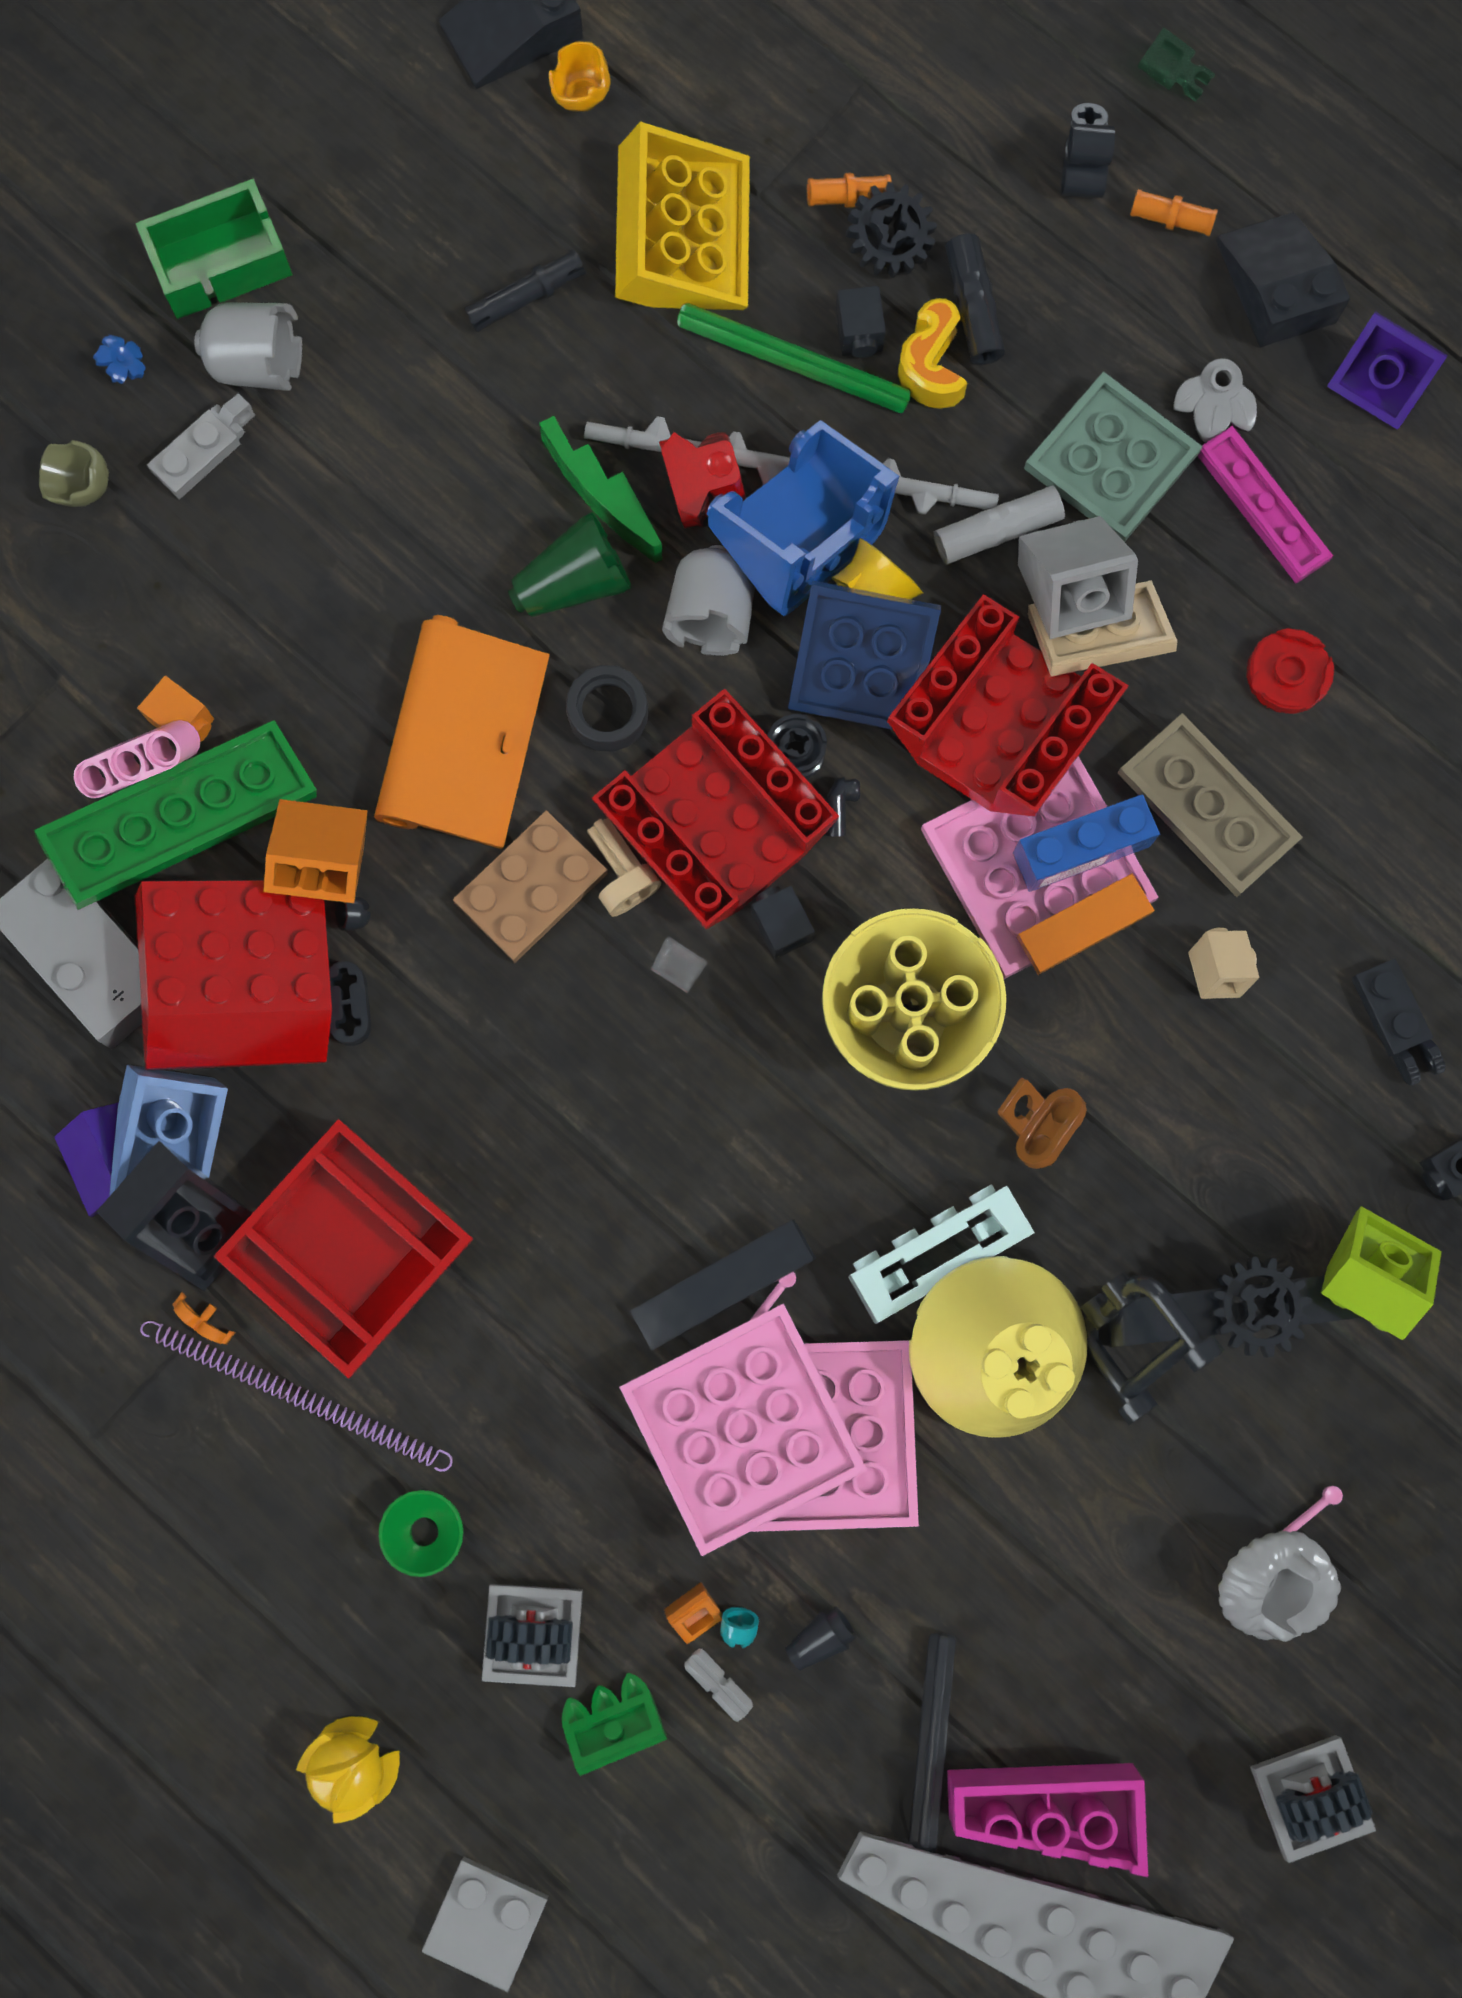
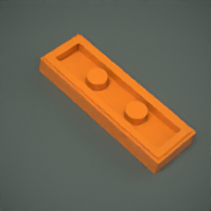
M1131 873L1019 933L1016 938L1039 975L1151 915L1155 910L1135 876Z

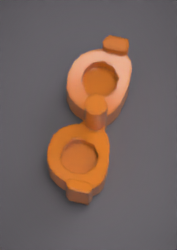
M182 1292L173 1303L177 1316L201 1336L216 1343L227 1345L236 1332L228 1331V1333H225L207 1323L217 1308L210 1303L199 1316L184 1301L186 1295Z

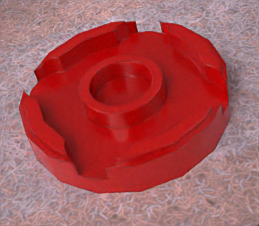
M1287 628L1266 636L1256 645L1248 659L1246 677L1251 692L1261 704L1276 712L1295 714L1311 709L1326 696L1333 683L1334 664L1331 656L1329 658L1328 653L1324 649L1326 646L1319 638L1304 630Z

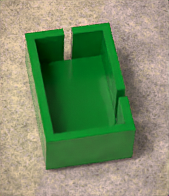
M254 179L135 223L163 292L177 319L211 307L209 299L217 296L219 303L293 275Z

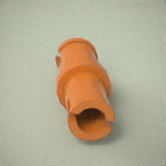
M845 173L843 178H809L807 184L808 205L812 207L814 205L844 204L845 208H854L860 195L868 198V192L872 186L875 185L883 193L887 182H892L891 176L888 174L884 176L855 177L854 173Z
M1138 189L1130 216H1137L1166 224L1165 229L1173 231L1174 227L1210 236L1218 210L1183 202V197L1178 195L1171 199Z

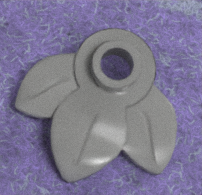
M1216 359L1203 369L1201 376L1190 378L1179 387L1174 400V410L1186 413L1194 412L1196 430L1202 441L1207 443L1222 433L1230 423L1239 429L1250 431L1256 420L1257 404L1253 393L1242 385L1243 376L1238 365L1228 359ZM1217 373H1225L1228 376L1229 383L1227 386L1221 387L1216 383L1215 376Z

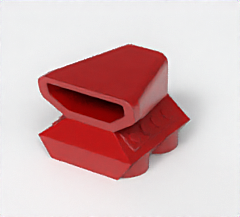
M675 432L669 439L659 441L684 529L692 526L702 527L706 517H708L707 510L710 503L719 494L725 495L730 491H734L743 498V501L746 499L734 449L726 433L718 432L707 436L697 448L690 441L682 438Z

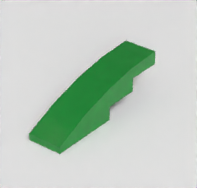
M555 416L540 422V431L544 445L564 477L590 509L623 540L654 563L662 560V543L624 473L621 472L607 479L589 444L573 451Z

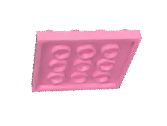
M1079 756L1035 817L991 812L971 800L923 824L921 827L922 833L979 936L994 954L1000 966L1003 979L1032 965L1016 938L1019 933L1131 873L1135 876L1150 904L1158 899V895L1134 853L1040 889L1028 891L1013 855L1019 840L1107 807Z
M784 1304L620 1386L701 1556L867 1471Z
M909 1341L804 1344L867 1471L750 1532L919 1526L913 1386L909 1360Z

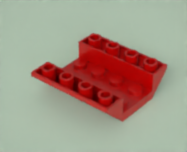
M983 594L894 709L887 722L919 766L991 812L1035 817L1129 685L1094 663L1090 664L1082 677L1075 672L1051 676L1042 652L1014 635L1019 616Z
M725 688L692 715V726L642 768L632 776L626 770L623 771L592 797L595 804L705 929L712 927L745 907L801 860L839 819V815Z

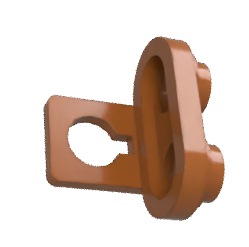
M1020 1078L999 1108L998 1114L1019 1136L1016 1144L1018 1157L1028 1167L1039 1169L1050 1166L1057 1160L1065 1145L1083 1122L1086 1115V1103L1078 1092L1069 1088L1059 1089L1044 1099L1028 1080ZM1027 1095V1108L1030 1111L1026 1117L1022 1115L1015 1117L1014 1109L1017 1101L1022 1096Z

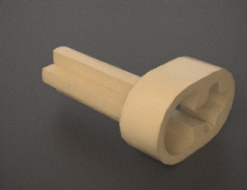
M609 818L603 821L602 819L597 820L594 826L587 830L594 843L619 877L607 885L599 894V899L612 917L627 912L659 889L661 881L649 864H640Z

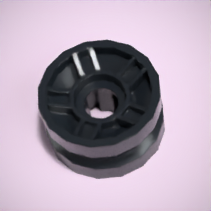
M796 713L783 716L773 724L768 732V737L806 779L816 774L824 763L827 745L825 731L817 721L814 722L807 718V715ZM794 741L802 743L804 746L803 754H799L798 751L793 749L788 750L789 744Z

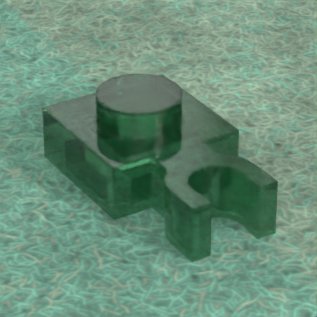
M1164 27L1137 65V67L1168 90L1172 88L1175 82H1178L1183 87L1184 93L1195 102L1204 90L1195 84L1194 79H1198L1207 85L1215 75L1205 66H1196L1190 62L1196 51Z

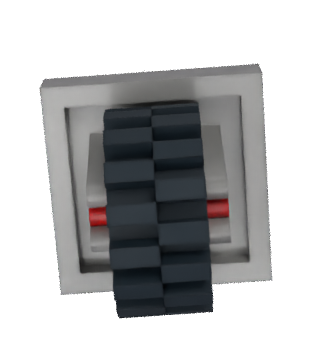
M490 1584L482 1681L575 1687L583 1590Z
M1339 1736L1329 1737L1250 1766L1282 1856L1288 1863L1376 1831L1370 1816L1373 1815L1360 1777L1357 1773H1354L1343 1741Z

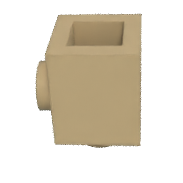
M1226 928L1208 930L1188 952L1201 999L1240 998L1260 978L1256 967V953L1250 946L1247 931H1228Z

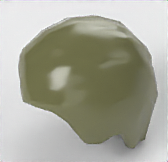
M72 440L69 444H49L44 450L39 471V487L44 499L60 505L84 507L102 497L107 489L109 470L103 456L97 449L86 443Z

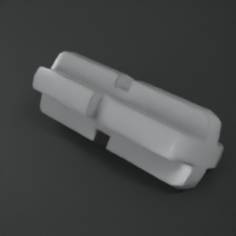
M699 1648L686 1660L685 1669L707 1692L711 1690L714 1693L712 1698L734 1721H740L749 1713L753 1707L750 1698L731 1678L726 1679L724 1677L725 1672L703 1649Z

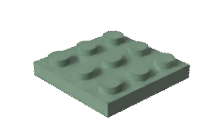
M1103 371L1026 461L1024 469L1047 487L1053 485L1061 498L1087 518L1101 516L1125 542L1197 457L1203 446Z

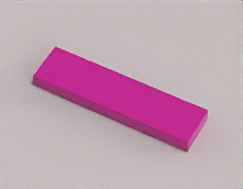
M1233 426L1202 445L1203 447L1197 455L1295 583H1298L1331 560L1333 557L1332 553Z

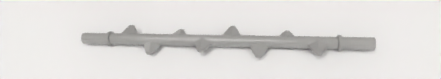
M658 416L645 432L633 430L631 426H628L626 429L587 422L584 433L585 439L623 445L625 449L635 447L662 452L659 441L669 439L671 436L665 418ZM733 432L729 436L738 466L757 469L763 485L789 465L790 457L747 450L742 435L739 432ZM688 440L696 448L702 443L700 441ZM887 459L884 462L886 467L899 475L895 494L912 496L918 514L925 515L937 501L950 503V506L953 507L954 504L986 510L997 506L999 494L960 488L958 484L949 486L901 477L895 460Z

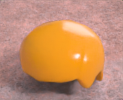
M576 41L562 47L558 51L556 69L549 71V82L555 101L570 111L591 110L605 98L610 88L611 80L606 59L602 50L592 42Z

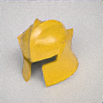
M861 538L849 565L831 577L838 586L905 599H913L924 594L905 572L881 551Z
M354 1716L337 1719L323 1729L317 1739L305 1750L297 1765L296 1770L306 1774L307 1788L313 1799L321 1807L333 1812V1823L353 1820L368 1812L373 1806L381 1803L391 1792L397 1780L400 1750L379 1758V1745L368 1742L379 1721L367 1717Z

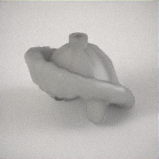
M1280 1531L1268 1533L1262 1538L1253 1539L1248 1546L1242 1547L1239 1550L1238 1555L1228 1561L1227 1569L1224 1571L1222 1581L1218 1587L1220 1593L1219 1604L1223 1608L1222 1613L1224 1617L1230 1620V1623L1244 1634L1253 1635L1257 1639L1262 1640L1278 1639L1286 1642L1300 1636L1302 1633H1309L1329 1619L1330 1612L1337 1606L1341 1584L1334 1565L1331 1564L1330 1558L1319 1544L1308 1538L1304 1533Z

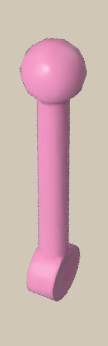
M794 1272L778 1280L779 1283L750 1320L768 1312L785 1288H790L795 1284L796 1275Z
M1335 1486L1326 1487L1322 1492V1498L1282 1531H1297L1327 1505L1340 1503L1343 1498L1342 1491Z

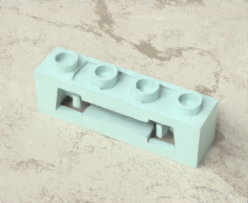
M991 1184L969 1197L973 1204L969 1208L957 1213L953 1206L930 1219L934 1227L925 1233L918 1235L914 1228L893 1240L892 1243L896 1249L880 1258L877 1251H874L853 1263L857 1271L848 1278L875 1324L924 1297L942 1277L953 1269L973 1260L993 1257L1034 1233L1007 1186L996 1192ZM983 1212L987 1215L988 1219L971 1228L978 1241L981 1242L998 1231L1003 1236L983 1249L980 1244H977L912 1282L915 1288L891 1300L889 1294L909 1283V1280L902 1268L882 1278L880 1271L898 1261L902 1265L969 1227L967 1222Z

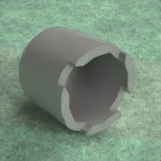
M286 303L218 304L207 312L201 329L197 330L195 334L196 352L201 356L207 372L217 382L236 386L290 391L292 386L288 381L290 377L298 378L302 361V337L293 336L291 320H298L297 313L292 305Z
M714 545L709 548L694 550L680 561L675 574L662 629L666 638L677 646L684 647L685 641L701 645V653L705 655L724 656L739 652L741 643H747L755 586L724 546Z

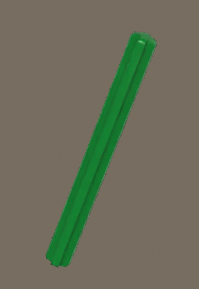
M684 303L678 314V326L898 413L904 412L910 400L911 391L908 388L690 303Z

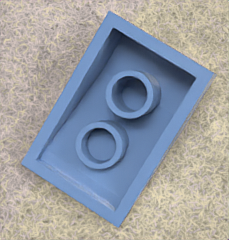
M127 1065L117 1110L110 1195L158 1141L186 1159L209 1178L228 1088L212 1077L165 1070H145V1067Z

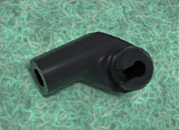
M841 777L834 781L825 801L839 815V819L824 836H846V801L856 802L860 799L859 780H845V777Z

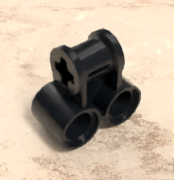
M1082 103L1072 110L1070 132L1065 144V159L1062 168V196L1104 197L1108 165L1110 166L1114 152L1115 127L1108 125L1107 111L1097 104Z

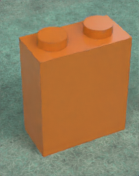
M280 799L266 852L264 892L354 903L364 851L368 810Z

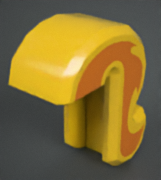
M941 298L929 300L918 312L915 333L911 334L902 346L897 374L902 387L908 388L911 391V397L921 404L938 409L953 407L964 398L967 382L964 378L941 365H937L956 336V325L960 320V314L956 305L950 300Z

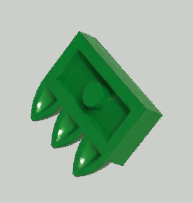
M626 1674L622 1684V1702L620 1703L609 1689L601 1685L597 1686L592 1698V1715L588 1713L587 1709L579 1701L571 1697L567 1699L562 1712V1726L575 1769L580 1776L667 1740L654 1698L646 1684L636 1675Z

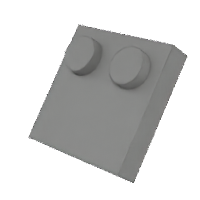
M463 1857L422 1952L508 1992L547 1902L548 1895Z

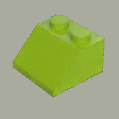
M1361 1206L1355 1213L1327 1266L1321 1294L1328 1297L1337 1306L1347 1308L1370 1321L1377 1329L1389 1332L1404 1340L1433 1306L1441 1251Z

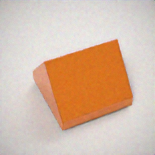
M699 1583L664 1609L667 1620L686 1644L691 1643L720 1622L723 1615L702 1583Z

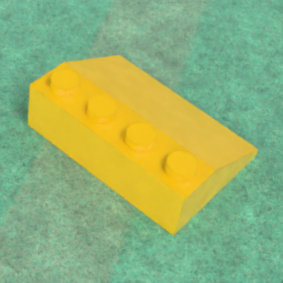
M641 121L618 146L615 298L652 308H681L684 303H690L702 309L745 310L748 307L750 156Z

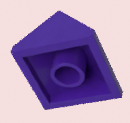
M1375 312L1327 387L1398 430L1448 355Z
M119 1102L81 1112L54 1136L89 1217L97 1215L96 1211L110 1196Z

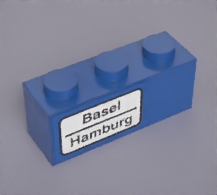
M1141 794L1022 838L1015 847L1013 855L1027 889L1031 892L1147 849L1153 844L1160 833L1144 795Z

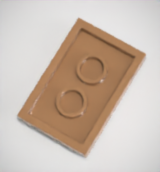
M546 810L468 884L453 901L516 963L597 885L608 872Z

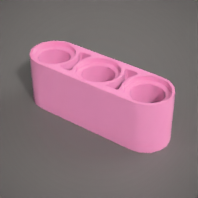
M178 720L108 748L77 765L74 770L76 787L87 797L99 798L171 769L198 752L200 748L199 734L193 725L186 721ZM168 738L175 744L176 751L170 746ZM133 753L137 755L141 765L136 762ZM99 768H100V769L102 770V772L104 773L105 778H103L102 775L100 774Z

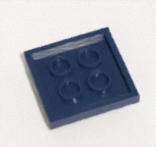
M812 581L788 709L892 729L887 722L888 717L929 665L941 605Z

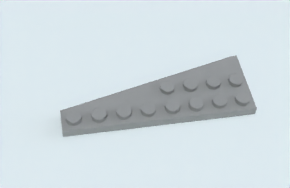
M861 1831L837 1874L841 1881L1046 1998H1205L1234 1940L1229 1933L1220 1928L1216 1930L1191 1923L1183 1918L1168 1917L1147 1911L1145 1908L1135 1905L1120 1904L1099 1898L1097 1895L1035 1878L1028 1879L1009 1874L1002 1869L991 1866L987 1868L962 1861L954 1856L946 1854L943 1856L924 1851L906 1843Z

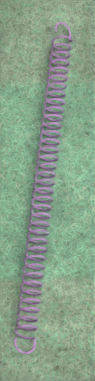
M147 1321L143 1323L140 1327V1332L142 1333V1335L149 1337L150 1335H146L143 1332L142 1328L147 1323H154L159 1326L156 1334L157 1344L161 1343L162 1341L164 1347H168L171 1344L172 1351L179 1348L180 1354L186 1352L188 1358L194 1355L195 1361H198L202 1358L203 1365L207 1364L208 1362L210 1368H213L217 1365L218 1372L222 1371L225 1368L226 1375H229L231 1372L233 1378H237L240 1375L241 1382H244L248 1379V1385H252L256 1382V1389H259L262 1386L264 1392H268L271 1389L272 1396L276 1395L279 1392V1399H283L287 1395V1403H290L293 1400L295 1406H299L302 1403L303 1410L307 1409L310 1406V1413H314L318 1409V1417H321L325 1413L326 1421L331 1419L333 1416L334 1424L338 1423L341 1420V1427H345L349 1423V1431H352L356 1427L357 1435L362 1433V1431L364 1430V1437L367 1438L372 1433V1442L376 1441L380 1436V1445H383L388 1440V1449L393 1447V1445L395 1444V1451L399 1452L403 1447V1456L407 1455L411 1450V1459H414L419 1454V1463L423 1462L424 1459L427 1457L426 1465L430 1466L437 1457L438 1453L442 1452L450 1458V1464L445 1469H438L437 1467H435V1469L437 1471L442 1472L448 1470L452 1465V1457L449 1453L443 1450H438L433 1459L431 1460V1462L428 1464L429 1457L432 1451V1446H430L427 1453L420 1461L421 1454L425 1445L424 1442L420 1446L417 1453L413 1456V1451L417 1439L414 1440L408 1451L405 1453V1448L409 1439V1435L405 1438L404 1442L397 1450L401 1432H399L394 1442L391 1444V1446H389L390 1439L394 1430L393 1428L389 1432L386 1439L381 1443L386 1424L383 1426L380 1433L374 1439V1434L376 1427L378 1425V1421H376L375 1425L373 1426L369 1434L366 1436V1431L368 1424L370 1422V1418H368L363 1428L360 1430V1432H358V1428L363 1416L362 1414L360 1415L355 1425L350 1429L355 1410L352 1412L347 1422L343 1425V1419L347 1407H345L343 1413L335 1422L336 1413L340 1404H337L333 1413L330 1415L329 1418H327L328 1410L332 1400L329 1401L325 1410L319 1415L324 1397L321 1398L317 1407L312 1411V1405L316 1397V1393L312 1397L309 1404L304 1408L305 1399L309 1390H306V1393L304 1394L303 1398L300 1400L298 1404H296L297 1396L301 1389V1386H299L297 1392L292 1397V1399L288 1401L293 1383H291L287 1392L283 1395V1397H281V1391L286 1381L285 1379L283 1380L279 1389L273 1394L274 1385L278 1378V1375L275 1377L273 1383L267 1390H265L268 1377L270 1376V1372H268L263 1383L259 1387L257 1386L259 1377L263 1369H260L255 1380L252 1383H250L251 1374L255 1368V1365L252 1366L249 1374L244 1380H242V1375L247 1365V1362L244 1363L243 1368L238 1373V1375L234 1376L236 1366L240 1360L239 1358L236 1360V1363L233 1366V1368L227 1373L228 1363L231 1360L232 1355L229 1356L226 1364L221 1369H219V1364L221 1358L224 1355V1351L221 1353L218 1361L213 1366H211L212 1358L217 1348H214L210 1358L206 1362H204V1356L209 1347V1344L206 1345L202 1355L198 1359H196L197 1350L201 1345V1341L198 1342L194 1352L191 1355H188L190 1345L194 1340L193 1337L190 1339L186 1349L183 1352H181V1345L186 1337V1334L183 1335L178 1346L173 1349V1343L176 1336L178 1335V1330L175 1332L173 1339L170 1341V1343L165 1345L166 1337L169 1334L171 1327L167 1329L165 1336L158 1342V1335L161 1327L163 1326V1323L159 1324L157 1322Z

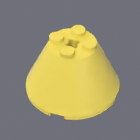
M900 909L880 914L864 922L851 932V935L834 953L823 985V1013L829 1034L835 1046L843 1057L860 1073L889 1087L903 1090H927L950 1084L962 1078L977 1067L987 1056L995 1044L1004 1022L1006 990L1000 966L994 954L981 937L978 938L969 929L958 923L957 919L946 914L927 909ZM902 1004H907L909 1010H907Z
M1005 1256L985 1257L965 1263L942 1277L926 1294L916 1312L918 1316L914 1325L912 1339L909 1340V1360L915 1383L927 1404L942 1419L964 1432L983 1437L1001 1438L1033 1430L1054 1417L1065 1406L1081 1380L1087 1357V1332L1082 1312L1068 1288L1052 1273L1034 1263Z

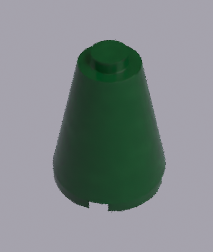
M593 512L581 517L511 579L514 588L508 590V593L519 613L527 611L531 617L618 595L631 589V583L616 550L612 549L606 538L608 537L607 533Z

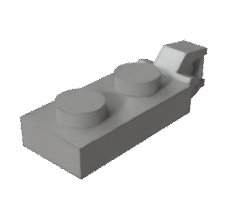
M238 393L225 403L222 408L217 404L211 410H207L147 464L148 468L178 499H181L241 445L239 439L245 433L242 427L255 416L251 405Z

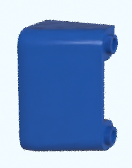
M821 420L807 431H800L793 438L789 446V452H791L789 465L744 501L739 494L730 491L725 495L719 494L716 496L707 510L709 528L768 605L783 616L791 613L809 598L812 581L827 583L832 579L831 577L838 574L852 561L860 538L871 545L876 541L886 525L899 480L898 474Z

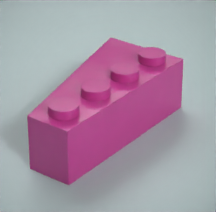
M1133 1763L947 1770L949 1819L956 1836L1015 1849L1017 1847L1041 1851L1042 1855L1056 1858H1061V1856L1087 1861L1089 1865L1103 1868L1112 1866L1129 1870L1131 1874L1148 1877L1145 1785L1143 1777Z

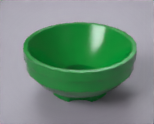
M418 1490L398 1497L387 1508L380 1522L379 1542L384 1557L391 1566L409 1576H430L444 1570L456 1558L463 1543V1522L457 1508L449 1499L433 1491ZM420 1518H430L438 1527L437 1539L431 1545L423 1546L413 1539L412 1527L415 1521Z

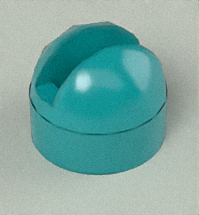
M740 1607L729 1608L724 1611L721 1621V1636L727 1645L734 1648L735 1644H739L742 1648H746L752 1644L757 1635L758 1616L751 1610Z

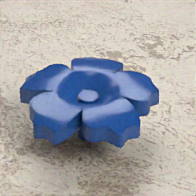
M113 335L102 339L103 345L99 346L93 358L96 361V365L108 366L106 373L111 376L113 382L123 384L127 376L130 379L143 377L146 367L141 362L143 355L139 346L133 341L125 344L123 338Z

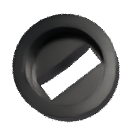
M355 896L354 903L337 901L335 915L338 928L341 931L361 929L366 926L371 917V913L367 911L369 909L368 902L358 896Z

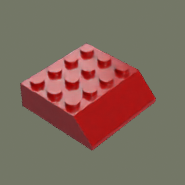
M264 880L141 881L135 898L145 1070L327 1062L332 1002L324 899L264 892Z
M338 1119L213 1257L350 1379L471 1243L473 1238L352 1129Z

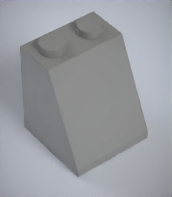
M1101 516L1019 536L1018 567L1049 639L1132 619L1138 559L1136 554Z

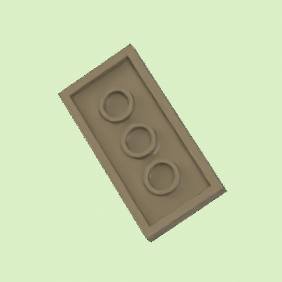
M1183 713L1118 771V774L1138 795H1144L1149 807L1236 897L1244 892L1303 838Z

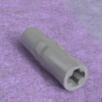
M1052 485L935 530L934 540L943 562L949 564L1064 519V506L1057 489Z

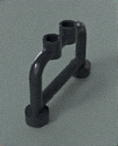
M1121 1273L1101 1288L1103 1292L1085 1303L1081 1309L1087 1316L1085 1319L1087 1354L1123 1402L1124 1406L1118 1412L1128 1426H1130L1158 1405L1148 1390L1145 1389L1180 1360L1184 1359L1195 1373L1221 1355L1225 1350L1214 1335L1206 1340L1202 1337L1168 1290L1159 1281L1145 1275H1136L1128 1279L1124 1273ZM1140 1294H1144L1154 1303L1179 1337L1128 1379L1101 1343L1099 1331L1117 1318L1124 1308L1141 1296Z

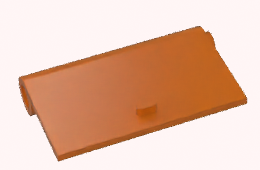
M434 615L432 620L423 621L374 818L384 824L398 828L415 829L418 826L503 849L550 654L458 626V622L455 619L447 616Z

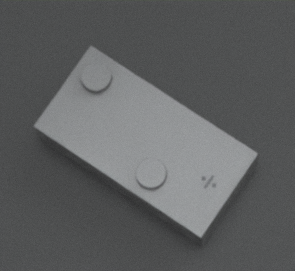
M47 858L0 898V930L95 1039L110 1049H114L142 1024L138 944L100 901L77 910Z

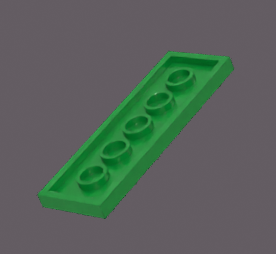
M275 720L190 758L171 769L151 776L34 830V833L77 910H80L275 817L280 799L307 802L317 797V789Z

